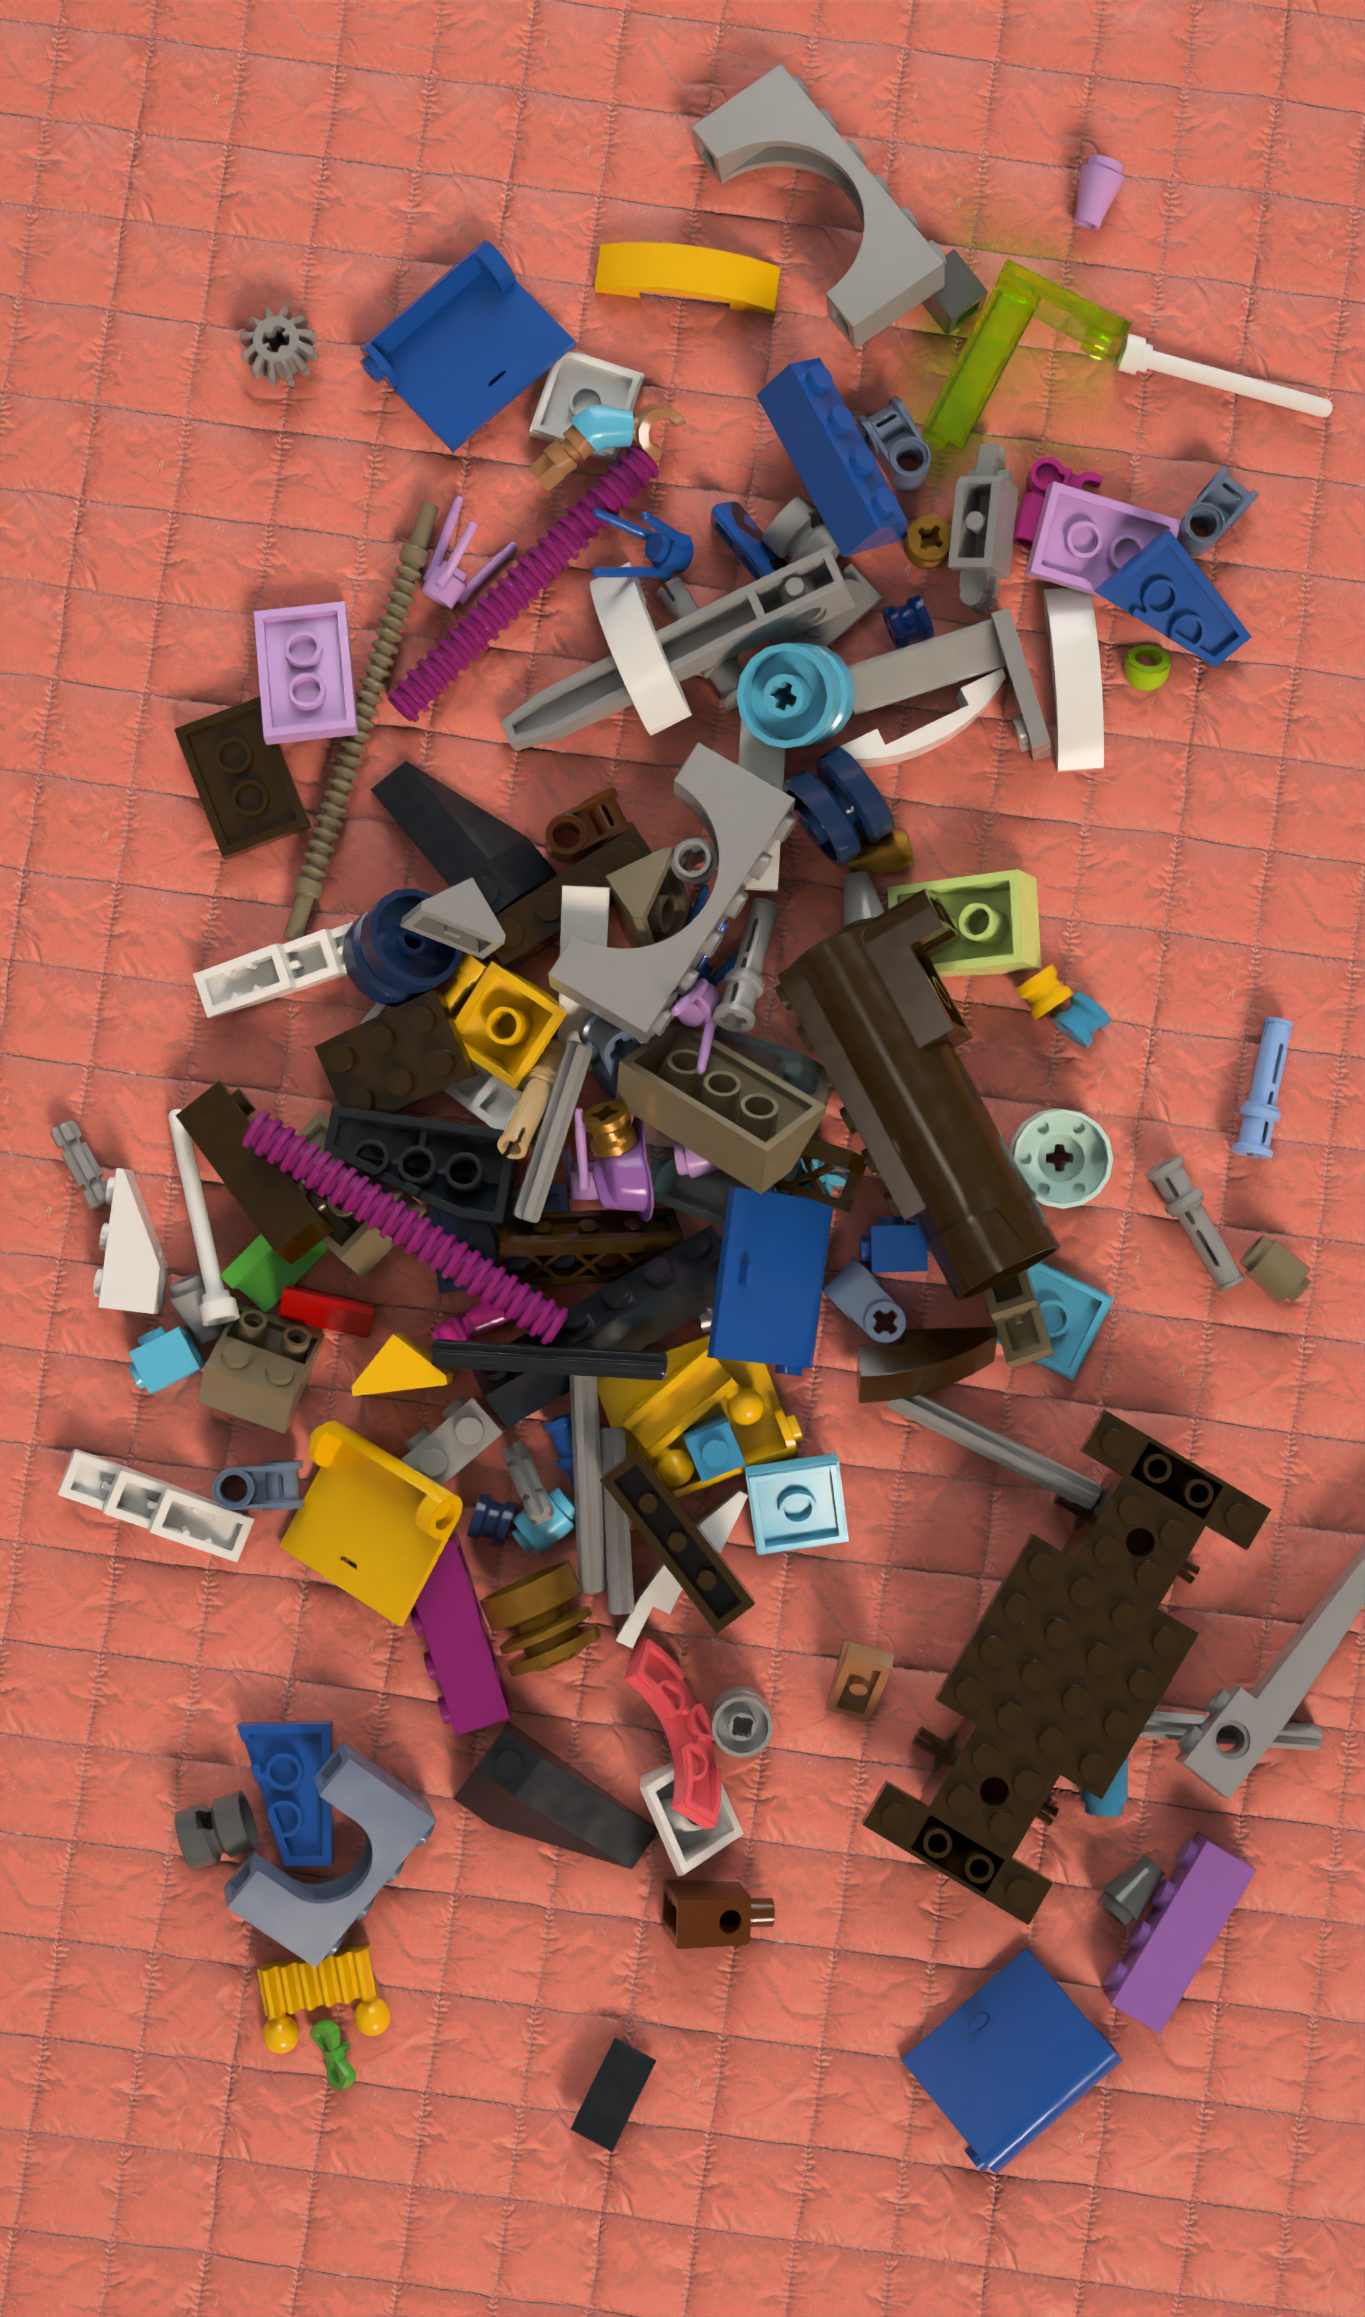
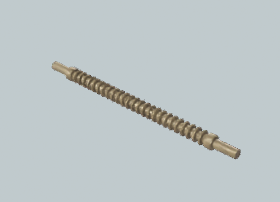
M429 502L421 503L409 544H405L401 548L399 560L402 562V565L395 568L399 577L391 580L395 589L394 591L387 592V596L391 599L390 603L383 605L387 614L379 617L380 622L383 623L382 628L375 630L379 639L371 643L375 648L374 653H368L367 655L368 659L371 660V664L364 666L367 676L366 678H360L363 689L356 691V696L359 697L358 703L356 702L359 735L347 736L346 740L340 741V745L344 747L342 752L336 753V758L340 761L338 765L332 766V770L336 772L335 776L328 778V782L332 785L331 789L324 791V795L328 799L326 802L320 803V807L324 809L323 814L316 816V820L320 824L318 827L312 828V832L316 834L314 840L308 841V845L312 847L311 851L304 853V857L308 859L306 865L300 866L304 873L303 876L296 878L293 891L297 895L283 935L284 938L292 941L303 937L314 899H320L324 885L320 883V880L327 877L324 867L325 865H331L328 854L335 852L332 842L333 840H339L336 829L343 827V823L339 821L341 815H347V810L343 807L345 803L351 802V798L347 796L348 792L355 790V785L351 783L352 779L359 777V773L355 769L357 766L363 765V761L359 757L361 753L367 752V748L363 746L364 742L371 740V736L367 731L375 727V723L371 721V718L379 715V711L375 709V706L383 702L379 693L387 690V686L383 684L384 679H390L391 677L387 668L395 665L391 656L392 654H398L399 650L395 647V644L403 640L399 631L407 627L403 619L411 614L407 609L408 605L414 604L411 594L418 592V586L415 585V581L422 579V574L419 570L425 568L428 562L429 553L426 551L439 510L438 506Z

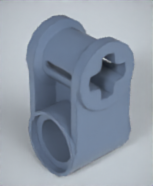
M899 397L891 398L887 407L866 418L862 415L855 420L856 426L867 447L873 453L890 483L896 489L911 492L919 489L925 483L931 461V452L914 425L907 407ZM906 457L917 460L921 467L914 471H905L901 469L897 462Z
M1225 465L1205 486L1195 503L1181 519L1177 540L1189 556L1198 557L1207 553L1225 531L1239 520L1259 496V493L1255 490L1249 492L1229 475L1230 469ZM1196 522L1204 525L1208 531V537L1204 538L1195 535L1191 530L1190 523Z
M591 1012L580 1025L579 1038L582 1043L590 1046L593 1050L590 1061L596 1079L602 1088L613 1099H616L619 1061L640 1047L641 1044L633 1036Z
M854 1258L823 1288L822 1292L849 1320L852 1319L874 1342L880 1344L893 1343L905 1331L906 1318L904 1312L883 1290V1286L857 1259ZM879 1311L881 1314L886 1315L891 1311L895 1314L896 1319L893 1322V1326L896 1331L893 1334L887 1331L877 1334L873 1328L877 1321L873 1315Z
M303 1460L261 1462V1464L228 1467L219 1473L213 1481V1498L218 1505L228 1510H287L303 1508L305 1504L304 1500L299 1497L298 1470L303 1468ZM239 1475L246 1481L248 1489L244 1499H232L226 1494L224 1484L228 1476ZM282 1476H283V1490H284V1495L282 1494Z

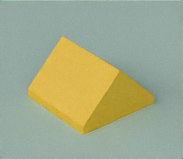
M491 961L454 1022L470 1059L518 1091L568 1011L543 988L502 965Z
M404 1332L394 1333L352 1385V1396L443 1386L454 1382L455 1376L454 1371L450 1368L432 1365L431 1353Z

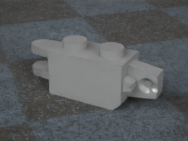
M980 444L976 470H970L969 476H960L956 483L948 567L960 574L959 588L961 591L958 593L960 594L959 599L962 600L961 603L982 615L984 613L988 614L989 611H993V607H996L999 580L1010 579L1019 487L1012 482V471L1005 470L1006 450L1000 447L999 444Z

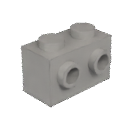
M477 1395L468 1402L462 1396H459L440 1413L446 1420L432 1433L425 1426L404 1444L410 1452L401 1460L443 1486L507 1430Z

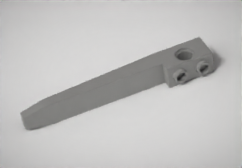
M829 546L743 586L656 631L671 670L677 676L678 681L681 682L767 640L771 646L777 645L855 608L856 605ZM610 655L538 692L504 718L501 723L510 745L517 751L559 740L634 703L620 675L613 655Z
M1365 1542L1251 1692L1248 1693L1242 1687L1233 1685L1228 1690L1221 1688L1207 1704L1206 1710L1210 1714L1199 1728L1195 1725L1191 1726L1180 1739L1177 1747L1181 1752L1175 1760L1219 1796L1227 1799L1231 1798L1287 1724L1364 1607ZM1230 1725L1236 1732V1744L1231 1750L1223 1752L1219 1749L1216 1742L1217 1733L1222 1727Z

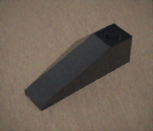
M407 761L370 789L451 888L473 877L495 916L557 875L556 871L528 837Z
M333 1105L324 1146V1152L329 1151L333 1154L332 1157L338 1160L341 1159L346 1164L455 1218L500 1225L504 1223L511 1201L519 1159L507 1157L513 1145L511 1141L503 1154L497 1148V1142L504 1132L501 1129Z
M509 1721L453 1798L490 1826L628 1869H632L658 1833L654 1825Z

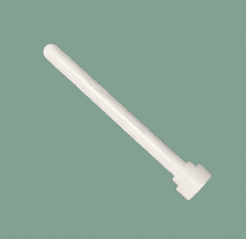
M1129 333L1125 337L1117 363V370L1135 375L1137 371L1145 373L1147 369L1318 417H1327L1333 410V405L1328 399L1153 350V345L1146 343V338Z
M174 1109L169 1113L168 1121L206 1293L202 1295L203 1303L199 1305L203 1326L226 1324L240 1318L236 1298L230 1296L229 1290H224L192 1139L175 1116L182 1110Z

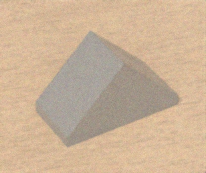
M473 877L423 900L403 916L400 926L481 959H484L503 945L506 938L505 932Z

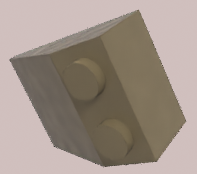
M319 1111L296 1136H306L308 1138L307 1143L311 1146L317 1143L320 1145L319 1151L324 1154L329 1118ZM332 1157V1160H334L335 1162L338 1161V1159ZM345 1163L344 1168L350 1170L352 1166ZM356 1169L358 1171L356 1176L359 1178L363 1176L370 1179L369 1184L373 1187L379 1184L382 1186V1193L387 1195L391 1192L395 1195L394 1201L399 1203L403 1200L407 1203L406 1209L409 1211L413 1209L420 1212L418 1217L421 1218L427 1212L411 1195ZM302 1179L300 1182L304 1186L305 1181ZM304 1186L308 1193L313 1189L318 1191V1189H316L315 1187L308 1189ZM325 1194L322 1198L331 1209V1212L325 1216L336 1230L324 1238L322 1242L360 1277L364 1278L394 1246L391 1244L393 1239L388 1235L385 1238L379 1236L380 1230L377 1228L373 1230L366 1227L368 1222L363 1219L360 1222L356 1221L353 1212L344 1213L341 1210L343 1206L339 1203L335 1206L329 1203L330 1197Z

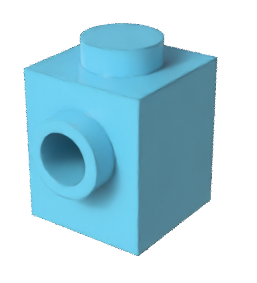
M180 1326L165 1333L163 1327L152 1330L137 1339L140 1347L128 1352L133 1363L128 1365L129 1371L140 1389L146 1387L149 1394L160 1392L203 1370L206 1364L188 1326Z

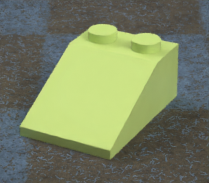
M1016 869L887 887L888 909L926 888L940 900L962 939L930 957L940 977L995 975L1042 969L1037 879Z

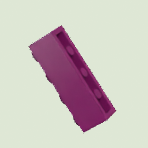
M458 1532L450 1535L415 1602L416 1607H413L410 1611V1616L416 1634H425L429 1652L424 1653V1661L431 1680L438 1678L443 1692V1696L437 1698L441 1717L445 1725L452 1723L457 1736L509 1720L512 1706Z

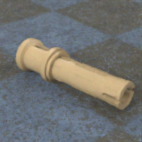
M549 1041L534 1067L526 1076L522 1084L523 1092L502 1136H500L497 1142V1148L502 1154L506 1151L509 1142L513 1143L507 1155L510 1159H521L526 1155L529 1143L546 1109L566 1046L559 1041Z

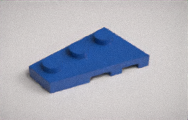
M1167 529L1094 590L1100 596L1214 667H1217L1252 637L1176 537Z
M333 1721L239 1722L237 1728L241 1740L245 1742L252 1763L251 1769L255 1781L259 1783L268 1810L266 1813L284 1866H332L334 1863V1806L319 1796L313 1777L333 1754Z

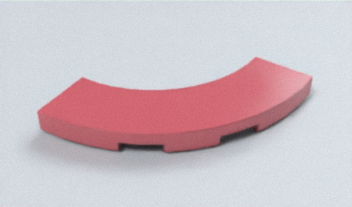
M643 1636L637 1639L633 1647L624 1680L633 1686L650 1704L666 1733L674 1766V1791L670 1808L705 1830L716 1827L721 1801V1768H716L711 1739L714 1737L710 1719L702 1701L697 1703L690 1688L683 1680L686 1676L683 1670L658 1644L647 1636Z

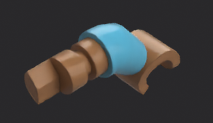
M659 402L649 403L642 407L635 417H633V412L630 410L596 404L576 414L570 420L573 425L563 433L565 439L560 444L556 440L544 450L545 454L528 469L549 492L577 467V464L574 462L580 456L585 460L593 451L599 454L605 448L631 446L632 441H636L638 446L649 455L661 459V447L651 443L649 439L650 426L660 418L669 419L675 427L684 425L686 422L683 416L672 407Z

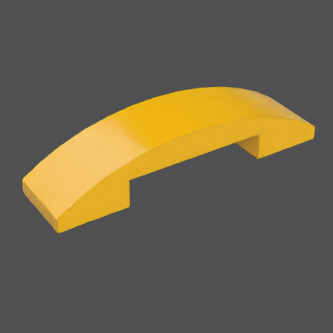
M658 242L600 244L594 290L598 293L640 298V291L728 302L730 303L729 309L774 315L780 267L740 254L691 245Z

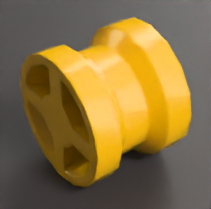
M1053 964L1014 990L1019 998L1027 999L1031 1005L1030 1013L1035 1020L1074 994L1069 986L1062 985L1057 979L1058 971Z

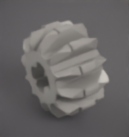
M284 305L278 316H274L272 310L265 306L263 309L265 319L259 321L257 318L249 316L248 324L252 332H244L240 335L242 345L247 347L241 353L244 364L252 365L250 371L255 379L258 380L267 376L269 386L275 388L280 378L284 377L287 384L293 387L295 385L293 374L299 372L301 375L309 377L311 371L306 362L317 361L318 359L317 349L312 346L318 340L314 329H307L308 321L303 314L292 318L290 308ZM281 341H286L287 346H280ZM271 348L279 349L278 352H273Z

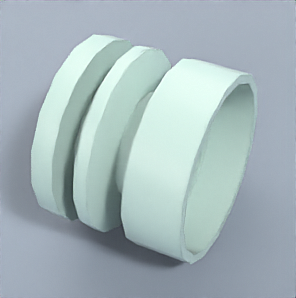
M1064 1109L1037 1112L1020 1124L1012 1136L1009 1151L1031 1189L1037 1195L1036 1201L1046 1206L1065 1209L1083 1205L1097 1196L1110 1178L1113 1164L1110 1140L1097 1122L1080 1112ZM1057 1144H1060L1061 1151L1069 1154V1160L1061 1162L1060 1170H1055L1054 1164L1046 1161V1153H1053Z

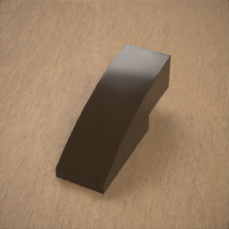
M997 1327L905 1329L902 1345L858 1346L856 1374L859 1403L891 1401L917 1396L946 1387L973 1375L994 1362L998 1336Z

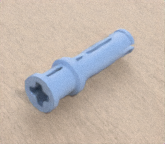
M1264 1017L1251 1091L1248 1101H1244L1243 1105L1240 1106L1239 1114L1243 1118L1238 1142L1232 1144L1231 1152L1256 1159L1272 1160L1273 1151L1269 1148L1274 1123L1279 1122L1281 1117L1280 1108L1276 1107L1289 1038L1294 1023L1282 1018Z

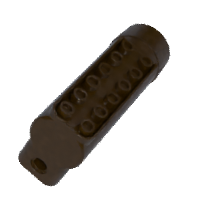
M925 888L874 919L846 928L807 950L792 963L790 968L778 974L780 984L775 986V990L784 1007L788 1011L794 1009L801 1022V1025L796 1027L801 1041L810 1052L815 1049L823 1065L818 1068V1072L823 1083L831 1093L837 1091L843 1102L844 1107L839 1109L844 1123L851 1133L858 1132L866 1148L861 1150V1154L866 1165L874 1175L880 1173L888 1190L883 1192V1196L888 1207L896 1217L902 1215L904 1220L916 1222L928 1253L933 1254L956 1300L960 1301L980 1294L1017 1276L1051 1256L1061 1246L1035 1199L1037 1197L1035 1191L1031 1189L1017 1166L955 1050L956 1047L973 1037L930 957L962 938L940 900Z

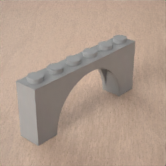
M781 64L691 127L696 153L721 184L754 169L775 166L794 167L811 171L826 178L849 197L860 215L864 227L863 239L851 268L826 293L828 317L854 349L860 347L945 286V265L947 261L939 245L933 240L926 241L919 232L918 223L911 211L906 207L901 209L891 198L890 188L882 176L877 173L873 176L864 165V158L858 147L852 141L846 143L837 133L836 123L830 113L825 108L818 110L811 101L809 90L799 76L792 78Z
M699 742L674 779L673 796L688 806L701 820L707 829L717 854L718 874L707 903L693 921L680 932L661 942L644 947L609 948L587 942L573 935L548 974L551 988L644 1044L648 1043L653 1033L661 1036L673 1017L669 1008L677 995L685 996L692 989L699 976V972L694 970L703 955L710 958L714 954L724 936V933L720 932L719 929L728 916L733 919L738 916L748 899V894L744 893L752 877L758 881L763 877L773 859V856L768 854L776 840L784 842L797 821V818L793 816L795 798Z

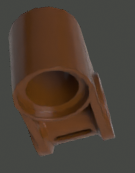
M609 788L593 795L580 805L556 816L549 822L546 828V847L552 858L564 863L576 861L603 847L634 826L632 822H627L616 801L618 793L615 788ZM603 811H605V813H606V815H607V817H608V819H609L611 825L609 824V822H608V820H607V818H606V816H605V814H604ZM564 828L575 831L580 839L574 847L569 849L557 846L553 840L555 833Z

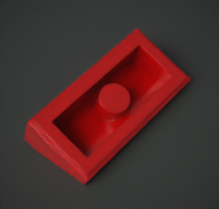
M289 1283L283 1288L279 1316L283 1319L367 1338L370 1335L377 1306H374L375 1303Z

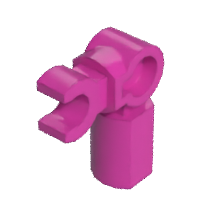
M1051 457L1037 460L1026 479V485L1030 493H1026L1023 496L1015 522L1013 543L1026 548H1032L1048 484L1054 481L1080 490L1085 485L1099 488L1103 477L1094 472H1084L1080 475L1073 474L1072 469L1062 466L1058 460Z
M486 1301L484 1304L479 1303L465 1310L467 1316L464 1318L460 1313L430 1328L431 1333L429 1336L432 1342L436 1339L471 1341L474 1339L473 1333L476 1332L478 1336H481L513 1318L511 1317L509 1320L503 1318L505 1314L503 1311L498 1309L497 1312L491 1310L492 1304Z

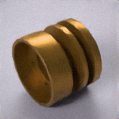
M564 1561L532 1573L480 1600V1605L491 1630L506 1629L512 1626L515 1629L516 1634L500 1645L501 1653L509 1654L524 1650V1653L508 1662L507 1667L511 1676L544 1671L577 1656L587 1645L601 1637L597 1623L575 1628L576 1624L592 1614L589 1606L568 1610L565 1602L581 1591V1586L570 1561Z

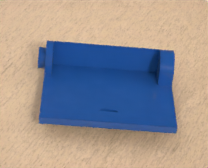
M483 240L360 348L364 358L359 362L376 383L383 379L453 453L576 346V343L516 281L512 269L500 252L490 242Z
M729 1186L707 1357L775 1364V1373L802 1376L803 1368H813L833 1207L805 1197L766 1191L759 1194L753 1189Z
M1026 1947L902 2058L901 2061L968 2142L969 2146L965 2148V2152L980 2171L984 2172L989 2168L997 2174L1120 2064L1123 2058L1105 2035L1092 2022H1089Z

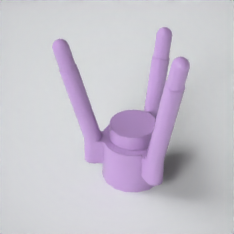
M461 496L454 498L433 559L422 578L425 583L421 588L425 595L450 610L453 609L457 601L466 605L473 592L517 549L515 542L509 543L465 585L463 582L467 575L458 569L457 565L477 529L475 522L468 524L448 562L443 561L463 503Z
M704 978L697 980L692 989L685 996L681 995L678 1000H674L669 1008L673 1015L672 1019L678 1017L684 1025L689 1027H704L696 1072L700 1075L704 1074L714 1031L718 1025L714 1021L713 1014L715 1008L720 1003L717 989Z
M576 1108L574 1110L577 1161L573 1160L569 1144L562 1153L565 1167V1183L567 1186H570V1199L597 1200L599 1198L593 1180L595 1160H587L586 1134L582 1121L584 1116L583 1109Z

